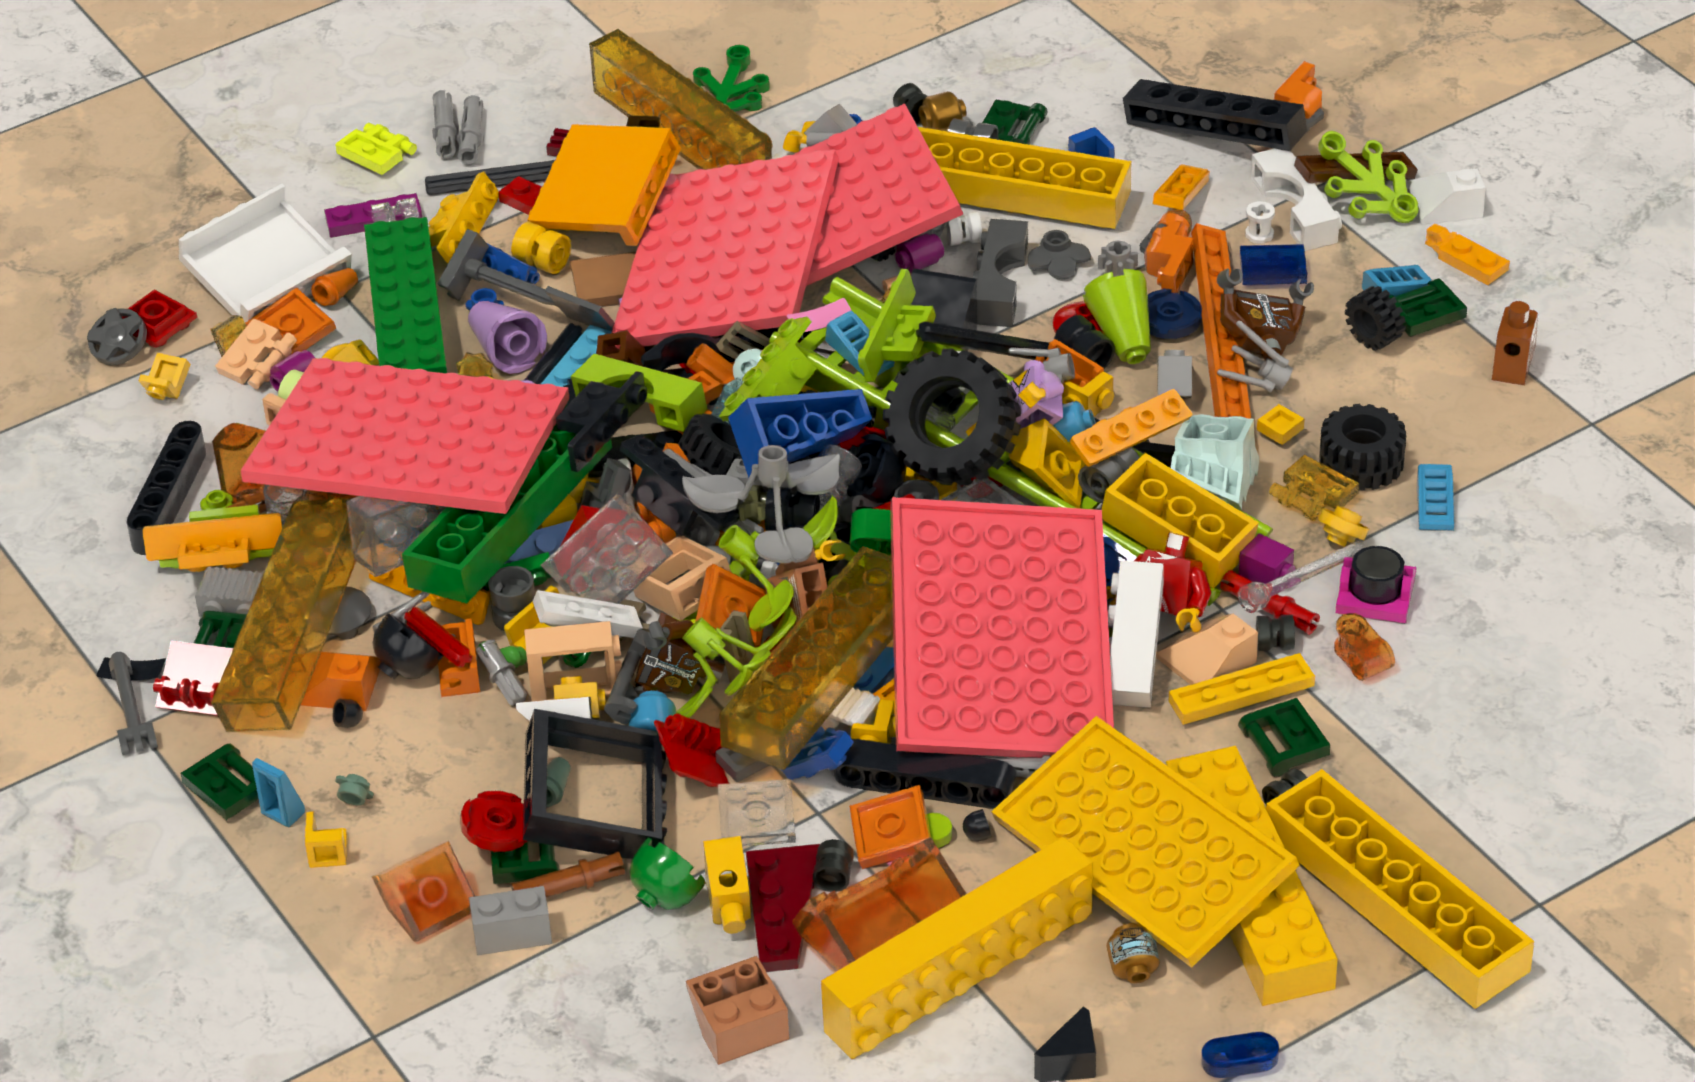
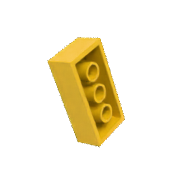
M1144 453L1106 489L1102 505V520L1148 549L1164 551L1169 532L1190 537L1185 557L1202 561V569L1206 573L1209 586L1213 589L1223 580V576L1229 570H1233L1239 564L1240 552L1255 538L1259 524L1256 520L1147 453Z

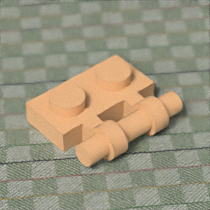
M253 318L215 367L219 374L243 385L248 380L249 385L258 390L264 381L269 382L271 367L292 353L291 348L297 339L290 333H286L282 338L278 329Z

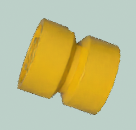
M525 222L514 235L511 253L514 258L530 266L535 265L538 269L557 274L568 262L571 253V240L569 236L547 230L545 227L531 222Z

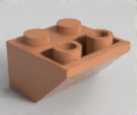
M757 956L686 981V987L703 1039L718 1065L789 1039L788 1009Z

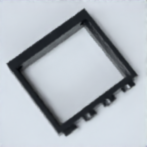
M534 708L525 733L522 840L604 855L619 852L621 858L633 859L637 850L647 838L652 839V847L654 848L659 842L664 844L667 828L662 827V822L666 816L667 801L662 800V796L666 788L667 774H663L662 769L666 761V752L662 750L658 732ZM548 745L642 762V829L547 813Z

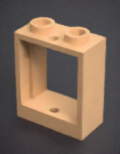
M680 535L626 567L635 596L680 621L698 610L706 568L715 564L731 572L727 557ZM659 556V561L655 562L656 557ZM690 570L688 573L684 574L683 576L679 577V578L676 579L675 581H673V582H671L670 584L666 585V583H668L669 581L673 580L674 578L678 577L679 575L683 574L684 572Z
M610 621L525 630L532 701L554 700L553 685H561L560 678L574 676H582V683L597 682L598 689H605V698H609L622 667L621 660L614 661V657L621 656L619 635L611 634ZM604 651L606 664L604 667L544 673L542 657Z

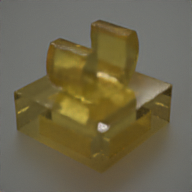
M233 315L210 329L221 357L246 328L242 316Z

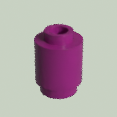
M925 233L898 244L895 261L900 269H908L909 273H912L913 268L921 270L938 263L939 259L944 256V246L936 234L929 235Z
M307 350L302 352L296 351L271 367L270 383L276 391L279 390L284 376L289 371L294 369L305 372L312 359L315 358L314 355Z

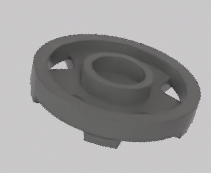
M125 308L107 310L106 314L101 316L91 330L88 331L89 350L103 364H123L140 352L146 341L147 328L143 319L133 310ZM139 329V335L135 341L133 334ZM96 344L100 345L99 352L96 349ZM118 351L126 352L120 356L114 357V355Z

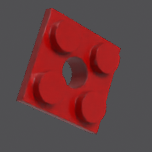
M155 289L128 308L135 311L143 319L147 328L145 342L151 347L156 348L165 345L170 337L180 330L188 328L190 323L198 318L197 312ZM139 329L133 334V336L138 338Z

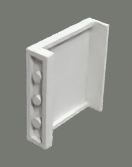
M283 184L264 191L260 196L247 203L238 205L234 210L221 217L213 218L208 224L195 231L187 232L179 239L180 262L244 328H246L245 323L294 288L297 287L310 298L313 296L311 288L317 277L345 268H351L352 254L344 246L335 251L285 200V186Z

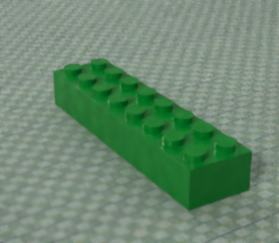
M410 217L405 220L390 222L377 221L373 224L364 225L379 366L391 365L395 368L424 369L429 372L447 373L427 217Z
M556 423L507 514L446 507L402 553L408 587L467 604L612 448L611 439L603 445L592 460L579 472L571 471L568 443L577 434L557 429Z

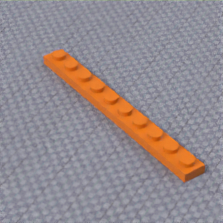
M1196 223L1191 235L1193 238L1199 298L1202 305L1201 313L1215 417L1240 416L1251 419L1247 384L1217 374V371L1222 369L1245 375L1243 357L1231 349L1233 345H1238L1232 334L1220 321V302L1224 289L1218 285L1217 276L1227 268L1229 269V276L1231 273L1226 231Z

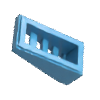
M1419 265L1376 268L1363 272L1362 289L1365 290L1371 286H1374V288L1379 286L1382 287V292L1387 290L1391 295L1397 296L1427 286L1428 282L1432 279Z
M848 311L828 323L825 341L864 376L863 370L858 365V354L863 349L870 330L853 311ZM884 360L878 375L894 367L895 361Z
M1420 464L1418 466L1417 503L1420 530H1454L1453 472L1451 465ZM1426 513H1445L1446 515H1426Z
M256 758L252 762L261 814L286 827H290L305 813V806L284 771Z

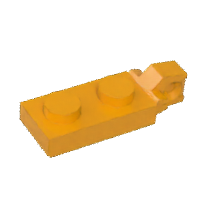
M1435 223L1426 229L1425 244L1432 247L1438 253L1439 260L1486 285L1491 284L1509 270V260L1457 234V232L1449 233L1446 227Z

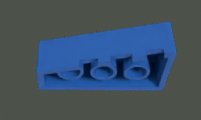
M862 389L747 398L728 419L749 478L752 473V465L758 464L759 450L764 446L777 445L784 448L787 452L789 464L852 439L872 420Z

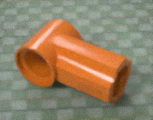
M702 343L689 357L686 366L696 373L704 371L721 384L722 391L729 390L732 394L740 388L733 376L734 362L727 361L708 345Z

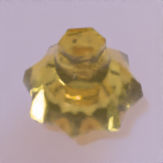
M466 352L463 359L456 362L458 375L472 377L489 376L494 378L492 372L494 364L486 358L484 353L474 354Z

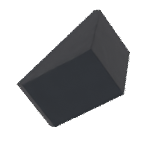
M1082 1007L1034 1053V1079L1039 1082L1096 1078V1049L1090 1011L1087 1008Z

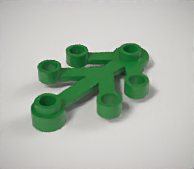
M734 45L727 49L726 58L729 67L722 84L711 75L709 68L698 67L694 69L693 82L695 85L686 87L685 99L686 102L698 104L702 108L700 115L705 123L719 126L730 119L731 113L744 108L748 111H757L762 108V95L760 93H765L770 89L769 77L767 75L756 74L751 79L736 84L740 72L745 71L751 63L750 49L744 45ZM701 86H705L715 98L709 99L703 94ZM746 93L743 98L727 103L729 99Z

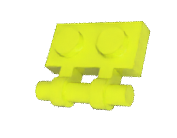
M369 122L365 124L363 132L355 129L335 144L337 154L381 175L403 160V153L413 155L417 150V145L410 142L407 136L399 133L395 135L389 132L387 127L381 124L374 125Z

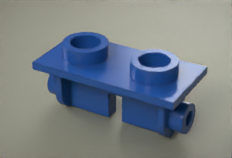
M488 244L489 248L481 261L486 263L487 267L530 284H536L539 281L540 274L535 267Z

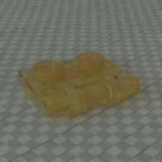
M1303 455L1284 471L1283 482L1287 485L1284 487L1275 482L1269 489V494L1277 498L1279 504L1287 508L1292 506L1302 511L1304 517L1315 521L1318 520L1323 508L1326 506L1336 509L1337 505L1344 507L1359 494V483ZM1303 492L1312 498L1308 500L1300 494Z

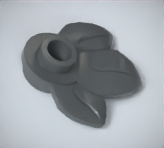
M1051 230L1044 234L1040 246L1029 252L1028 267L1031 270L1047 268L1049 274L1054 278L1067 279L1074 275L1076 263L1090 261L1091 254L1085 245L1071 242L1066 232Z

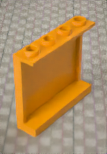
M572 124L567 136L563 140L556 160L551 166L549 175L540 189V194L529 213L527 221L545 227L547 230L615 232L621 235L627 246H638L681 150L671 129Z

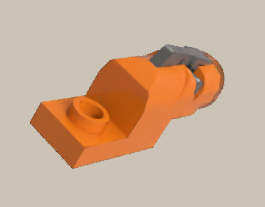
M1304 61L1274 93V100L1303 104L1308 132L1312 126L1324 118V111L1322 110V91L1316 87L1317 79L1314 78L1315 65Z
M1172 209L1163 214L1160 221H1157L1150 230V233L1139 245L1140 251L1144 253L1147 273L1158 277L1157 284L1161 286V289H1172V293L1179 292L1193 265V238L1188 237L1192 230V219L1185 210Z

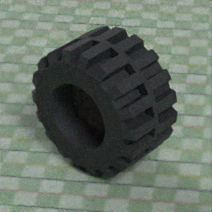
M1353 404L1352 407L1343 406L1339 408V411L1331 412L1329 418H1325L1322 423L1319 464L1320 468H1323L1325 476L1331 477V481L1336 484H1344L1343 487L1351 489L1354 487L1358 488V490H1365V488L1379 489L1380 485L1387 486L1392 483V479L1397 480L1400 472L1403 471L1405 460L1406 430L1403 421H1398L1399 417L1395 413H1388V409L1383 407L1376 408L1372 404H1367V406Z
M703 413L694 415L678 442L689 462L711 475H726L734 459H742L730 422H723L716 415Z

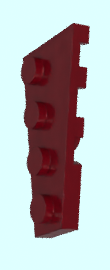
M820 844L746 851L758 958L766 972L793 970L799 967L806 919L809 916L811 893L815 884L813 882V871L817 863L816 855Z

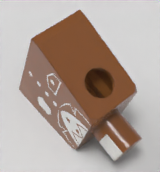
M1515 301L1504 309L1496 340L1492 380L1525 386L1536 347L1538 312L1530 310L1526 302ZM1511 345L1520 347L1518 355H1510Z

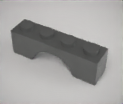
M990 219L988 231H982L981 250L984 251H978L977 270L980 271H974L973 278L977 279V325L1013 327L1017 307L1016 281L1008 279L1001 274L1010 269L1025 266L1028 250V221Z

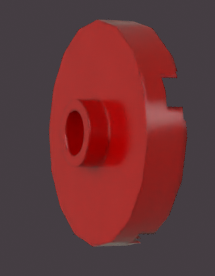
M484 791L479 793L477 798L471 801L468 799L464 803L460 815L461 832L472 844L493 852L511 851L522 847L527 842L522 840V799L515 794L504 791Z

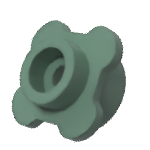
M348 774L347 777L336 776L335 782L340 785L337 797L341 801L360 806L365 803L366 799L373 798L374 793L369 789L370 783L364 777L356 774Z

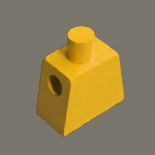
M741 836L703 841L705 879L713 923L723 924V930L726 933H739L746 928L745 921L751 918L750 893ZM725 871H731V872H732V873H730V874H722V873L725 872Z

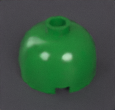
M650 838L643 842L631 861L629 871L631 882L639 891L635 897L651 910H654L656 906L666 910H674L689 904L698 895L706 882L701 874L696 880L690 874L694 867L666 845L659 842L655 848L652 847V839Z

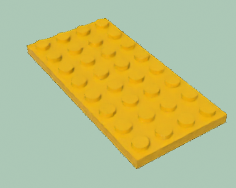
M1095 716L991 811L995 821L1037 852L1064 836L1093 862L1092 893L1131 923H1136L1139 927L1146 929L1155 941L1191 968L1300 866L1295 855L1098 716Z

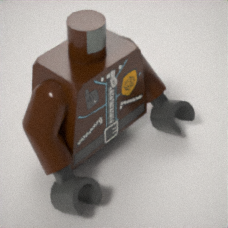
M1228 268L1221 271L1217 276L1218 285L1224 289L1220 302L1221 324L1232 334L1238 347L1243 350L1261 353L1264 360L1266 358L1273 360L1237 327V321H1242L1281 356L1287 345L1295 341L1301 329L1306 308L1303 306V301L1313 293L1314 284L1309 282L1305 286L1304 292H1302L1299 288L1301 279H1298L1289 288V294L1294 300L1293 303H1290L1289 298L1235 290L1234 286L1240 284L1243 279L1241 270L1238 268L1233 270L1230 276Z
M661 612L658 621L652 622L649 625V632H645L642 635L646 648L641 657L634 681L636 682V687L630 683L625 697L634 700L646 691L690 694L699 677L707 680V675L700 662L693 656L696 651L682 639L684 634L694 624L692 621H679ZM706 656L705 659L718 679L716 682L718 684L725 664L711 660Z

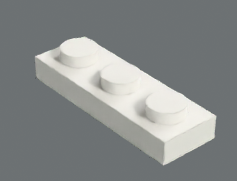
M537 590L533 599L540 623H545L552 627L610 621L611 634L619 635V638H634L637 631L643 628L634 606Z

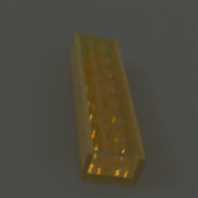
M616 29L589 43L594 93L627 117L628 115L659 117L660 128H670L681 148L678 155L697 169L707 170L730 164L738 165L751 163L756 160L772 159L773 144L768 134L760 131L747 119L739 116L727 105L714 98L708 91L700 88L691 79L679 73L670 64L665 63L654 55L652 51L644 48L621 30Z
M356 498L293 501L211 702L226 732L292 729L369 530V525Z
M862 546L773 650L766 662L755 671L750 680L720 712L721 747L782 770L787 768L893 639L892 556Z

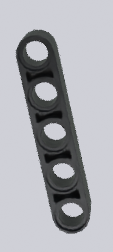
M195 421L179 422L172 428L127 517L126 523L131 547L137 554L146 555L143 539V528L145 526L173 524L206 457L202 428Z
M852 739L854 743L845 753L847 756L846 760L834 769L833 773L835 779L840 784L850 788L891 794L920 785L924 799L988 809L996 808L1011 794L1016 778L1014 767L1001 760L961 754L896 751L895 744Z

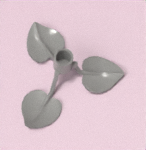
M768 445L759 450L758 464L752 465V473L745 486L741 480L730 475H708L697 478L683 476L682 484L688 499L695 506L707 512L723 513L736 509L738 499L744 500L747 498L758 476L765 487L773 488L777 531H765L759 534L754 543L755 551L760 557L771 562H803L812 554L813 540L810 534L802 528L783 529L780 486L785 482L788 487L796 486L799 492L807 495L828 493L834 490L839 482L840 456L839 454L828 455L788 465L786 450L777 445Z

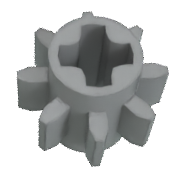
M1117 240L1108 243L1106 247H1101V255H1098V269H1105V273L1113 272L1114 277L1124 275L1123 269L1135 270V266H1138V252H1131L1130 244Z

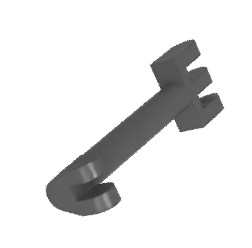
M645 630L637 631L604 707L605 712L613 720L621 724L629 723L631 714L634 713L637 707L636 702L625 697V694L646 648L642 637L643 633L647 632Z
M115 652L111 655L109 667L112 679L117 681L127 728L117 730L122 756L129 754L128 742L132 741L135 743L136 752L144 751L141 739L148 738V744L151 749L158 748L153 723L141 725L130 675H133L130 658L124 652Z

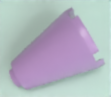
M489 301L478 302L471 308L468 315L469 325L488 359L496 368L508 374L521 373L530 369L536 363L534 360L540 352L543 354L547 343V332L545 325L535 314Z

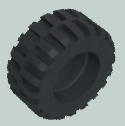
M943 349L941 355L934 351L925 353L923 355L925 361L921 363L914 359L907 364L909 371L905 375L898 373L893 380L898 384L895 391L888 390L885 398L890 403V408L883 409V420L889 423V427H886L884 432L886 439L893 443L892 451L911 470L930 481L935 480L942 485L951 486L953 482H956L962 486L971 484V478L975 477L982 480L988 477L989 472L987 470L993 466L998 470L1005 463L1001 457L1005 451L1010 454L1015 447V444L1011 442L1012 435L1018 436L1020 433L1021 425L1016 422V417L1021 416L1020 405L1014 401L1017 397L1014 388L1007 383V378L983 358H979L968 351L962 350L958 353L954 349ZM964 387L971 390L976 395L979 403V417L973 432L963 442L952 447L940 448L932 444L926 434L925 421L933 401L945 391L953 388Z

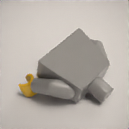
M838 104L826 111L817 121H806L801 132L796 130L789 131L785 137L783 149L789 152H799L801 143L807 144V147L813 146L834 134L856 126L857 123Z

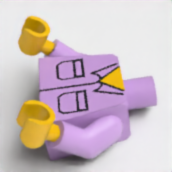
M1037 360L1026 362L1024 372L1008 383L1017 394L1014 401L1020 405L1021 416L1016 417V422L1021 425L1020 429L1043 418L1054 425L1063 418L1062 393L1064 392V386L1056 374L1044 370L1042 362ZM977 422L966 430L968 436L973 432Z

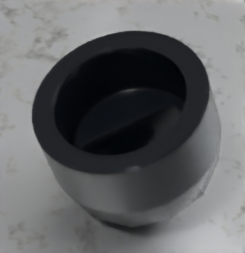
M340 698L333 707V722L337 727H354L361 721L363 710L356 701Z
M983 809L970 813L963 821V831L971 840L979 841L992 837Z

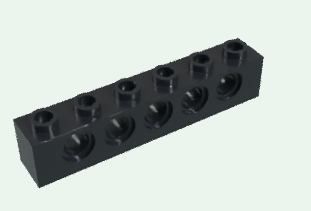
M1139 79L1122 98L1126 121L1129 125L1291 151L1307 132L1303 104Z

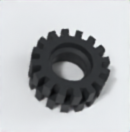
M1371 286L1349 299L1350 301L1345 305L1347 307L1345 315L1349 316L1346 322L1347 325H1352L1353 327L1350 329L1352 335L1356 333L1358 335L1356 340L1359 343L1364 341L1366 348L1372 347V350L1375 351L1400 338L1406 327L1402 325L1405 322V317L1400 316V313L1403 312L1401 306L1396 307L1395 303L1397 300L1395 297L1390 299V292L1387 290L1382 292V287L1379 286L1375 288Z

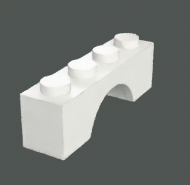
M1275 148L1252 154L1251 179L1264 197L1283 198L1296 205L1291 208L1290 234L1301 250L1304 252L1338 243V233L1342 227L1340 214L1330 206L1325 193L1320 192L1315 183H1307L1296 169L1294 163L1297 156H1294L1291 151Z

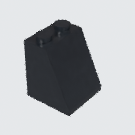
M913 268L911 279L916 294L911 305L933 306L936 313L933 323L977 330V279Z

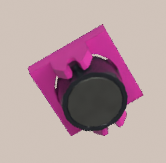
M1369 546L1359 550L1353 558L1344 557L1339 594L1336 602V613L1406 623L1417 567L1406 566L1398 552L1384 546ZM1353 595H1356L1357 597H1359L1360 599L1364 600L1365 602L1360 601L1359 599H1357V598L1354 597Z

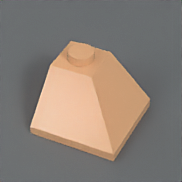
M1234 613L1204 622L1201 624L1199 632H1188L1156 652V658L1190 685L1249 668L1257 663L1258 632Z

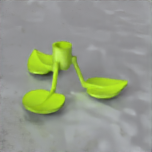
M833 495L826 505L802 528L812 537L815 550L829 538L836 525L837 500ZM733 525L722 535L719 547L735 559L729 565L733 574L749 581V575L753 573L767 589V594L755 604L748 619L749 627L758 632L785 612L793 597V586L787 580H783L775 588L756 567L759 555L755 551L754 543L759 533L754 531L749 535L739 526Z
M790 606L787 607L770 638L759 647H753L724 633L718 627L714 629L702 617L699 618L684 634L682 639L696 651L693 656L700 662L707 675V680L696 694L676 711V714L678 713L690 718L712 692L718 679L707 663L706 656L713 660L720 654L740 671L726 688V695L731 696L741 689L750 680L753 672L757 671L766 662L771 654L770 650L793 627L797 618L793 609ZM722 640L754 654L752 660L747 665H742L723 649L726 644Z

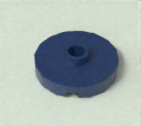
M1161 289L1148 294L1150 335L1162 339H1177L1188 336L1199 328L1202 323V305L1196 297L1181 290L1180 294L1172 293V289Z

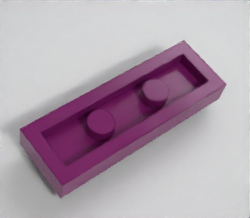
M417 193L402 194L391 198L368 200L363 203L346 206L339 205L334 208L324 209L330 238L365 232L364 225L373 224L377 221L390 222L405 220L410 217L422 218Z

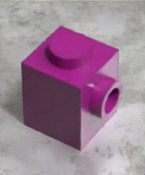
M1259 533L1240 552L1239 575L1276 593L1284 584L1287 585L1295 574L1296 568L1293 565L1294 549Z

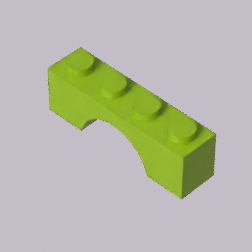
M593 354L571 375L575 395L577 396L590 381L621 388L636 371L642 372L647 388L645 402L653 405L657 424L684 432L694 415L704 414L707 410L702 382L602 355Z

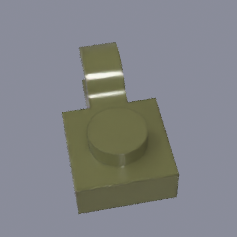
M753 485L747 498L738 506L740 521L749 519L756 524H760L762 520L766 519L765 503L767 492H764L762 485Z

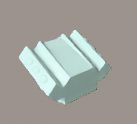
M1203 414L1191 416L1189 420L1182 423L1175 437V452L1172 456L1171 469L1242 511L1243 501L1246 502L1250 485L1254 484V476L1258 475L1260 458L1255 447L1254 419L1240 416L1213 417Z

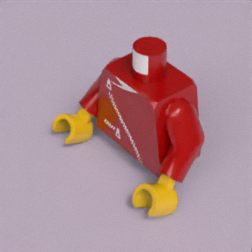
M1169 532L1164 551L1146 549L1144 553L1139 554L1133 561L1163 564L1164 584L1161 612L1175 615L1177 625L1181 631H1184L1185 625L1190 622L1192 631L1199 632L1201 623L1198 617L1203 615L1211 597L1208 579L1205 571L1202 569V561L1185 557L1190 537ZM1107 586V599L1112 598L1113 600L1110 602V605H1116L1117 595L1111 594V586Z

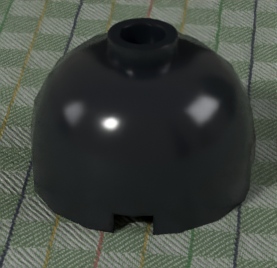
M875 433L866 434L861 437L866 441L862 442L859 447L852 445L842 462L840 481L845 483V489H842V491L850 497L862 495L870 501L883 503L892 498L895 490L904 483L906 465L892 451V442Z
M387 613L374 633L373 650L379 660L382 661L378 668L394 680L398 675L407 679L421 678L433 670L444 656L412 628L390 613Z

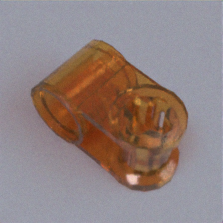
M1347 613L1338 618L1336 621V631L1339 636L1334 642V651L1351 669L1353 675L1358 680L1363 681L1394 667L1395 656L1391 646L1379 636L1363 616L1356 613Z

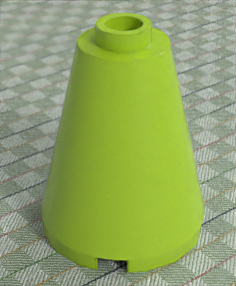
M1123 269L1124 275L1115 277L1113 272L1105 273L1093 279L1085 286L1084 302L1102 332L1113 341L1118 358L1128 364L1140 363L1146 359V356L1151 351L1147 281L1144 274L1139 270Z

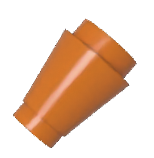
M351 268L319 276L312 285V295L320 305H335L358 283V276Z

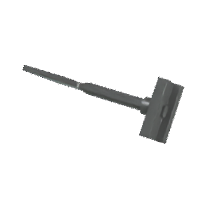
M469 229L466 230L437 283L440 287L448 290L447 295L460 301L471 279L477 281L484 280L540 303L557 306L567 318L585 325H593L612 331L615 324L599 305L550 286L543 289L487 267V264L481 261L489 245L477 232Z

